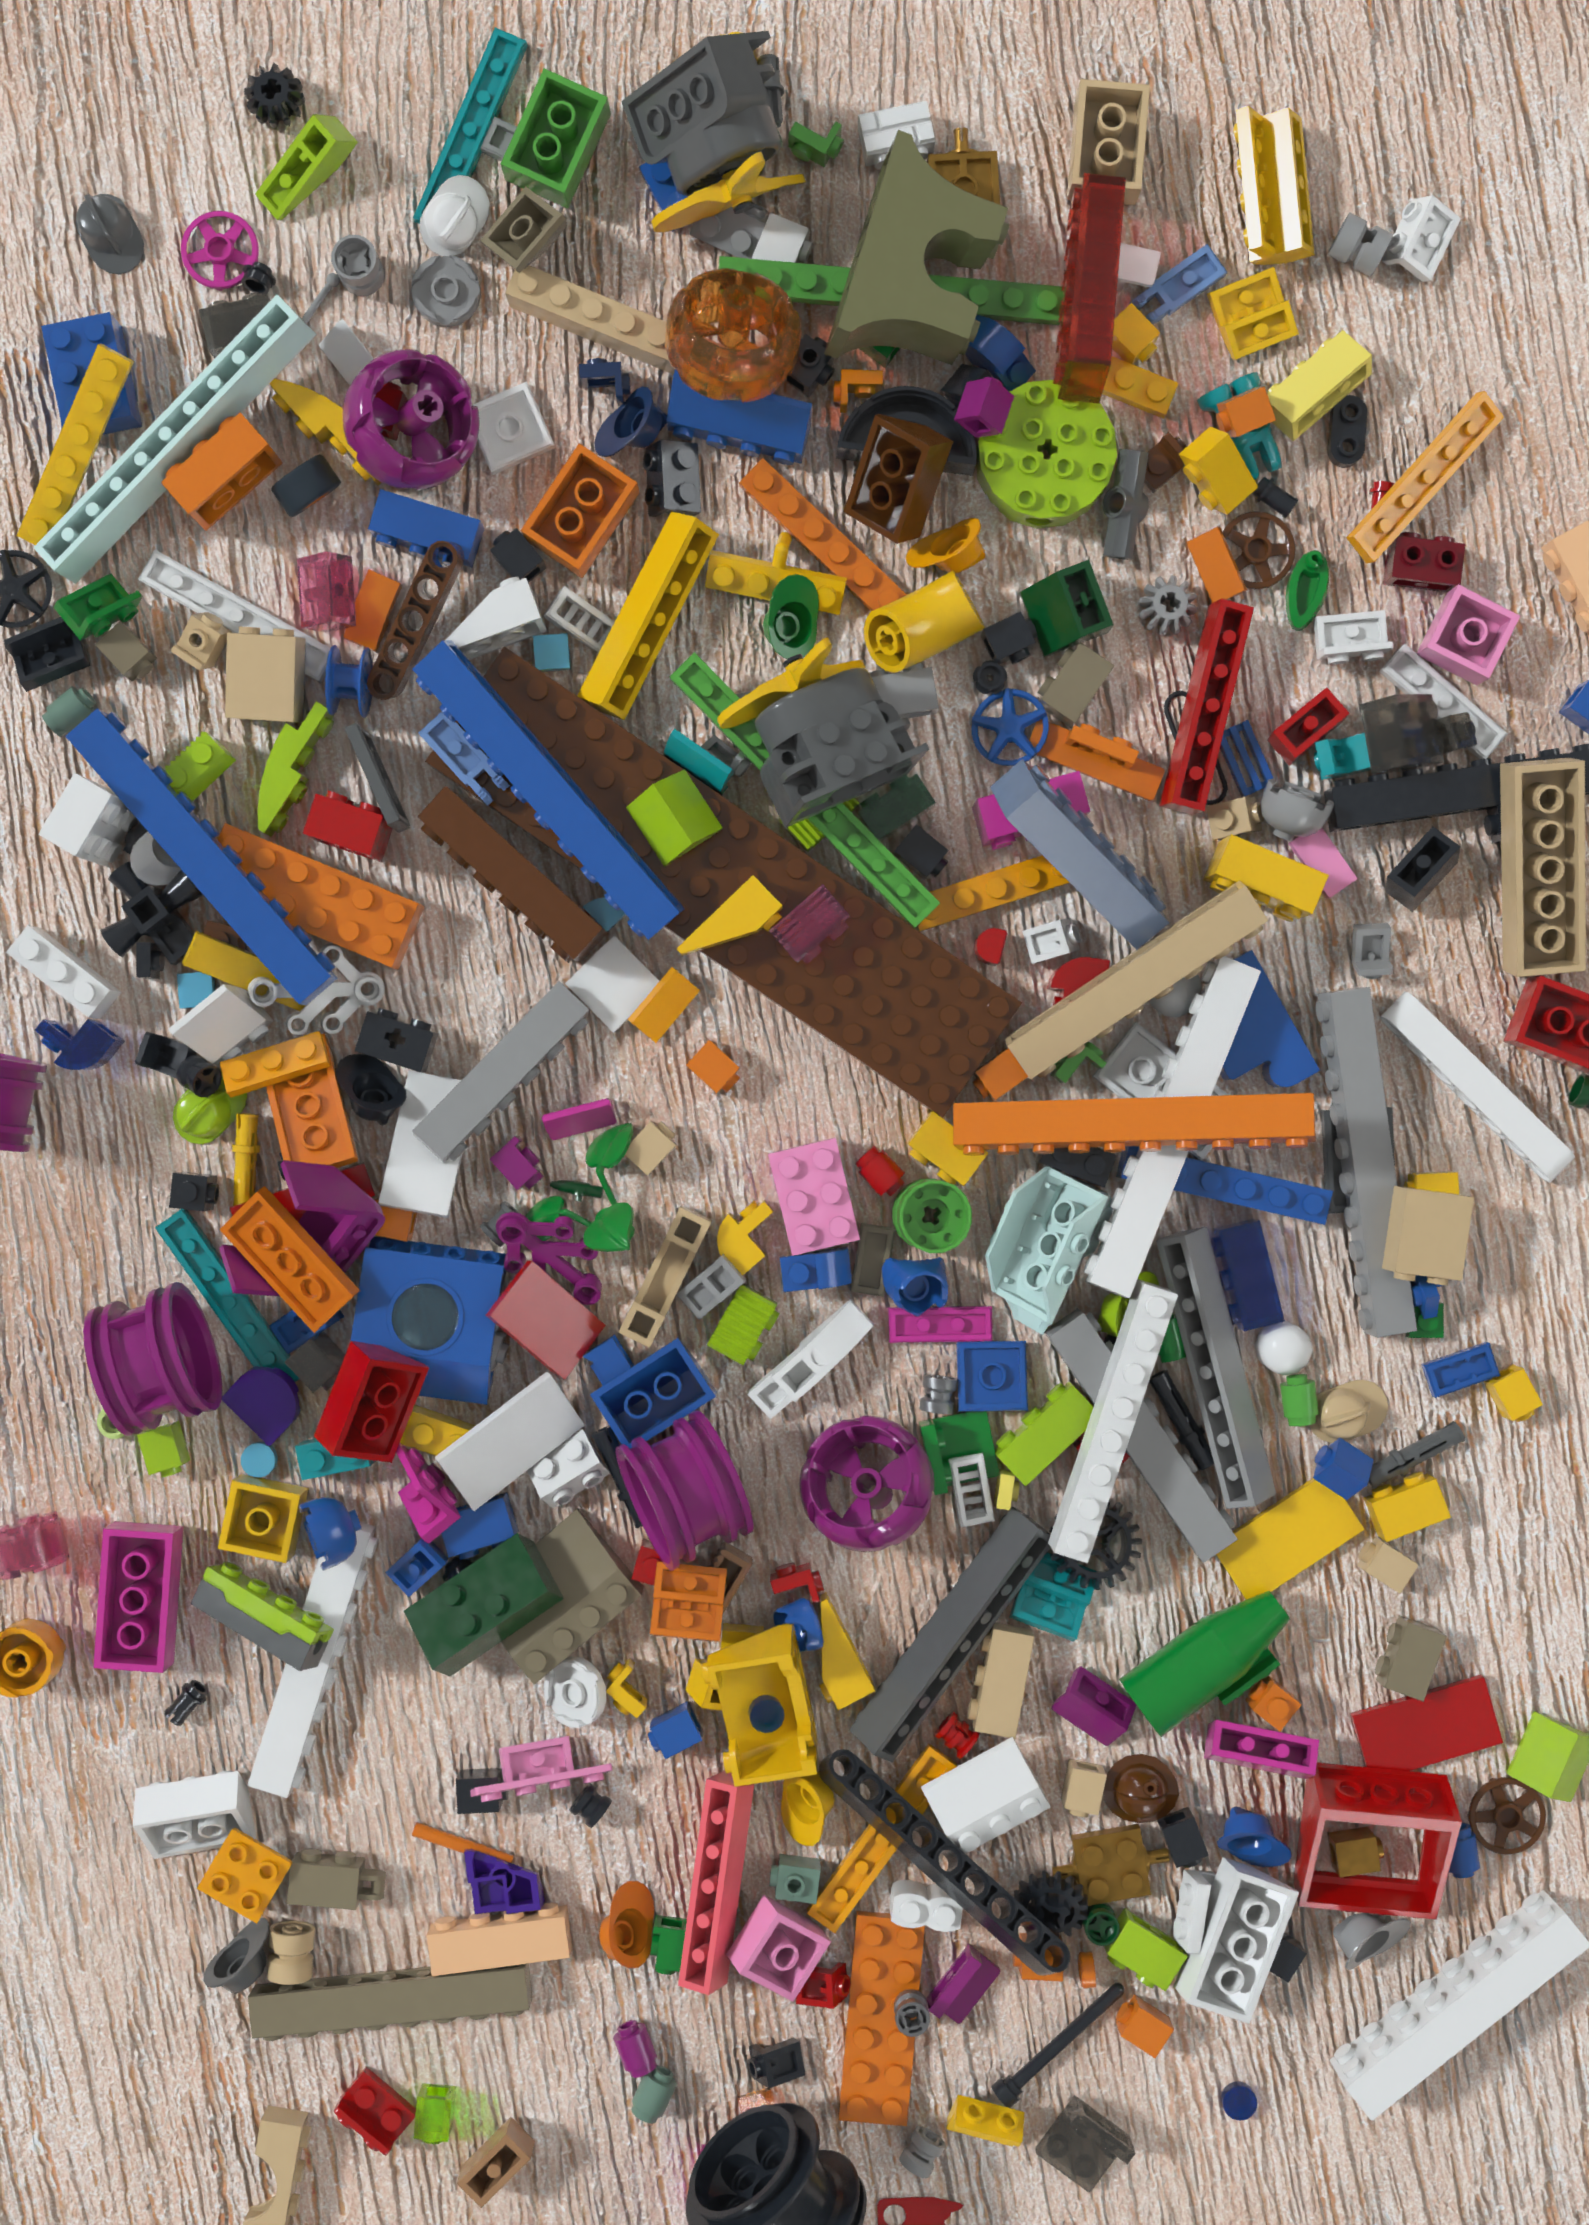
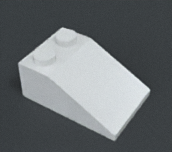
M511 577L500 582V587L492 590L446 640H452L467 659L471 660L502 649L504 646L507 647L548 632L527 578L520 580L519 577Z
M223 984L168 1030L174 1037L210 1063L220 1064L219 1062L240 1056L243 1053L240 1048L251 1040L252 1043H255L269 1032L267 1026L273 1022V1019L263 1007L257 1006L251 1001L247 990Z

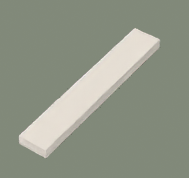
M154 549L138 578L140 582L197 614L209 612L216 615L223 621L222 625L232 631V633H239V626L260 628V635H273V629L294 630V637L306 638L305 674L322 683L326 675L330 647Z

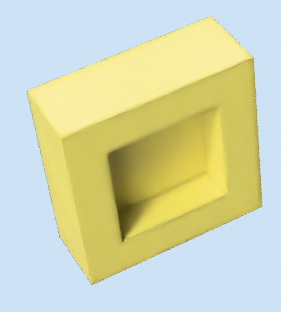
M999 1469L993 1502L997 1509L1010 1510L1011 1501L1017 1502L1020 1482L1015 1480V1475L1010 1470Z

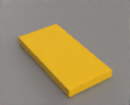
M1312 1478L1232 1531L1238 1540L1217 1553L1216 1556L1245 1600L1266 1591L1272 1592L1365 1529L1343 1497Z

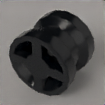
M191 1055L185 1058L179 1065L176 1074L179 1084L191 1090L192 1093L199 1097H208L214 1094L222 1080L219 1068L208 1063L198 1055Z
M589 1783L575 1799L569 1811L573 1815L582 1816L585 1824L592 1828L607 1811L612 1800L607 1796L599 1795L596 1792V1787Z

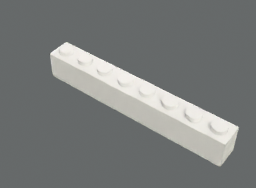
M1137 1279L1048 1541L1054 1553L1085 1563L1089 1561L1178 1294L1170 1289Z
M360 1522L362 1529L356 1531L357 1545L346 1561L323 1571L320 1565L322 1562H325L324 1557L318 1559L303 1610L322 1616L324 1623L332 1627L334 1631L328 1640V1645L318 1667L298 1671L289 1664H285L247 1785L249 1787L284 1798H288L294 1788L300 1789L306 1773V1768H302L301 1765L304 1756L311 1755L317 1737L311 1733L315 1722H321L327 1703L322 1702L325 1689L331 1690L337 1674V1670L332 1669L336 1656H342L346 1646L347 1637L342 1636L346 1623L352 1624L358 1604L353 1603L356 1590L362 1591L367 1579L368 1571L363 1570L367 1557L372 1559L378 1544V1538L373 1537L376 1530L375 1526Z

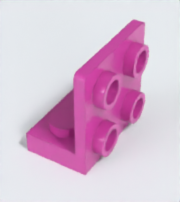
M399 1443L396 1453L411 1482L402 1488L398 1494L421 1539L429 1544L461 1517L454 1505L457 1502V1498L443 1484L442 1481L446 1478L437 1465L434 1463L428 1465L417 1449L412 1447L409 1450Z

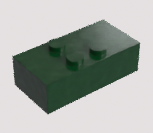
M516 1533L404 1610V1613L432 1670L452 1676L564 1598L534 1541Z

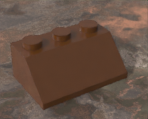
M876 414L845 505L844 513L896 544L920 538L953 441L926 425Z

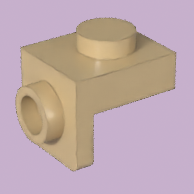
M1241 797L1206 806L1212 840L1224 839L1231 834L1236 836L1262 831L1264 817L1261 812V804L1257 802L1256 797Z

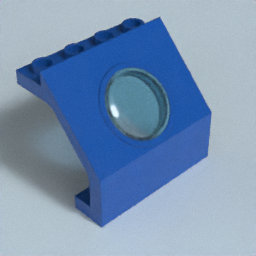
M374 1236L369 1248L365 1247L359 1283L360 1291L357 1296L351 1341L381 1345L427 1365L429 1370L418 1396L487 1405L494 1377V1371H491V1359L496 1324L486 1314L501 1296L507 1272L504 1268L506 1254L425 1242H406Z

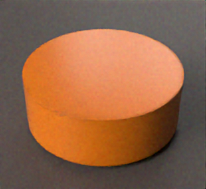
M1092 1951L1079 1952L1077 1960L1081 1987L1083 1989L1096 1988V1973Z

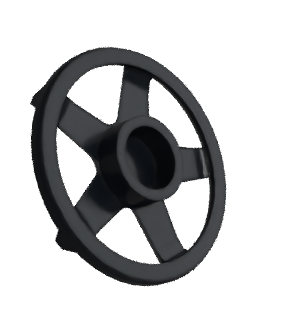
M0 550L2 579L0 580V626L7 628L28 626L37 621L50 604L52 597L50 575L45 566L33 555L19 550ZM11 557L27 559L34 563L37 568L19 576L15 572ZM44 577L46 596L42 606H40L29 594V586ZM14 604H21L34 613L32 617L23 621H6Z

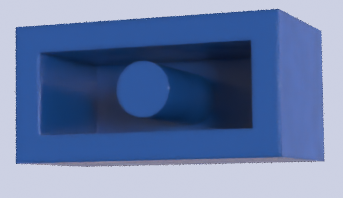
M505 1492L493 1496L475 1511L468 1504L456 1507L461 1517L441 1534L448 1557L458 1555L459 1559L462 1560L479 1554V1548L489 1545L492 1546V1549L496 1548L519 1532L508 1493Z

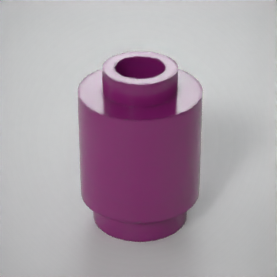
M630 2020L621 2024L617 2028L618 2032L614 2035L613 2040L625 2071L630 2072L633 2078L647 2075L657 2067L655 2061L657 2054L646 2025L644 2023H637L636 2020Z

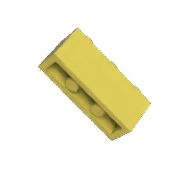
M1344 330L1339 332L1334 338L1325 340L1312 357L1307 361H1301L1293 369L1291 375L1281 383L1274 384L1268 390L1267 395L1276 421L1272 423L1292 441H1295L1372 374V354Z

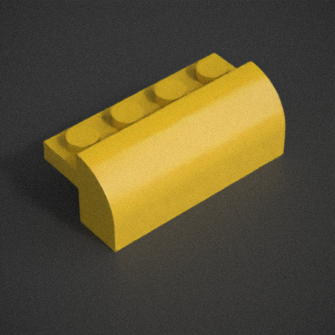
M1250 106L1237 109V123L1234 124L1233 131L1239 147L1237 170L1242 179L1243 193L1240 195V203L1246 220V228L1243 235L1249 252V262L1256 265H1273L1314 256L1302 118L1289 107L1264 116L1260 115Z

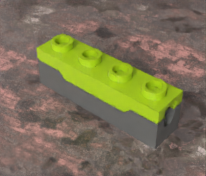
M224 1562L220 1565L207 1566L203 1575L204 1578L201 1579L191 1605L298 1671L318 1667L328 1645V1640L334 1631L332 1627L324 1623L322 1616L300 1609L296 1606L297 1602L294 1599L269 1590L270 1586L266 1582L256 1578H249L242 1573L243 1569L236 1564Z

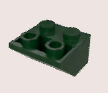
M1089 559L1057 571L1019 593L1027 615L1037 631L1036 638L1043 657L1068 649V647L1076 646L1080 642L1084 643L1107 634L1114 625Z

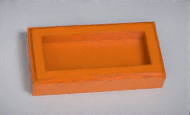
M1215 527L1186 542L1212 603L1221 598L1229 600L1248 591L1220 527Z

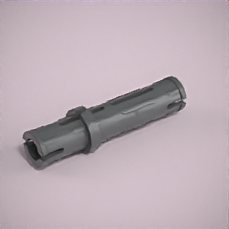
M1452 1421L1449 1425L1399 1451L1396 1449L1390 1451L1388 1457L1372 1465L1369 1484L1375 1489L1378 1485L1399 1474L1403 1477L1409 1474V1469L1460 1442H1464L1465 1436L1456 1422Z

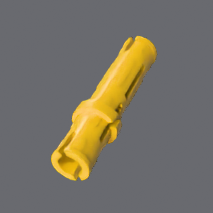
M236 1113L235 1144H232V1152H235L233 1206L248 1201L255 1194L257 1153H260V1145H257L259 1114Z

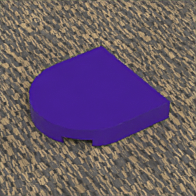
M255 1366L249 1369L222 1396V1401L269 1447L293 1424L299 1416L301 1409L297 1394L299 1391L298 1386L286 1372L276 1367L272 1369Z

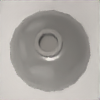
M1268 779L1262 795L1261 812L1266 823L1275 828L1273 832L1275 836L1293 841L1294 836H1310L1317 833L1325 825L1333 809V801L1329 799L1325 805L1320 802L1322 795L1286 781L1282 788L1275 786L1277 779Z

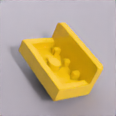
M957 2095L947 2117L946 2130L1011 2147L1013 2145L1019 2147L1023 2141L1025 2112Z

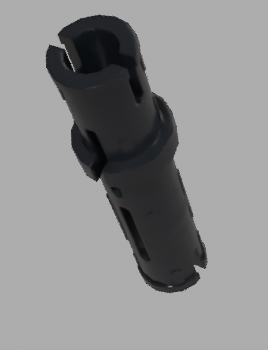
M1168 1370L1160 1371L1151 1376L1149 1383L1180 1435L1178 1437L1180 1444H1185L1198 1470H1204L1214 1465L1210 1446L1203 1435L1205 1430L1202 1425L1198 1426L1184 1399L1173 1383Z
M608 1425L599 1429V1432L592 1433L591 1436L594 1438L617 1486L619 1501H624L635 1528L642 1527V1524L626 1490L617 1463L616 1447L620 1446L613 1430Z

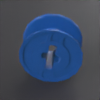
M336 645L330 648L325 676L326 707L330 715L333 716L337 712L340 699L358 700L360 715L363 718L368 716L372 695L367 688V680L373 668V657L368 647L363 650L359 665L342 663L339 648Z

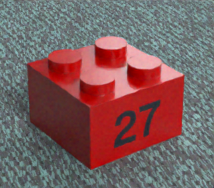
M328 791L326 796L316 793L302 834L317 842L382 863L393 828L387 825L381 809L365 802H361L360 807L353 806L354 802L349 800L348 797L332 791Z

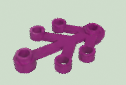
M509 1212L497 1219L496 1232L499 1239L507 1244V1254L504 1261V1268L507 1272L517 1274L526 1263V1256L521 1252L522 1243L532 1251V1261L543 1271L546 1272L547 1263L574 1285L573 1296L581 1304H595L601 1297L602 1283L599 1278L592 1273H581L561 1257L572 1256L580 1257L584 1260H593L598 1256L599 1251L585 1249L587 1246L584 1244L583 1238L579 1240V1243L542 1241L537 1237L555 1236L560 1240L570 1239L573 1236L575 1223L571 1218L560 1216L554 1220V1223L532 1222L520 1213Z

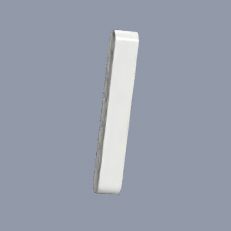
M1404 992L1381 1015L1382 1022L1543 1180L1551 1183L1575 1158L1572 1151L1413 995Z

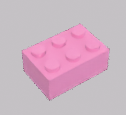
M835 1137L768 1153L792 1256L860 1240Z

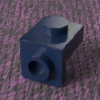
M594 358L588 360L587 364H579V375L583 389L615 387L618 406L625 402L624 395H631L629 373H623L621 361L607 362L606 359Z

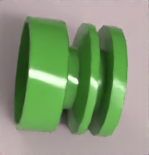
M918 1179L907 1184L897 1194L892 1207V1222L897 1234L908 1245L928 1253H944L956 1248L967 1237L972 1224V1209L966 1195L957 1186L943 1180ZM925 1207L936 1209V1212L933 1214L935 1219L933 1222L922 1220L925 1216V1211L923 1210Z

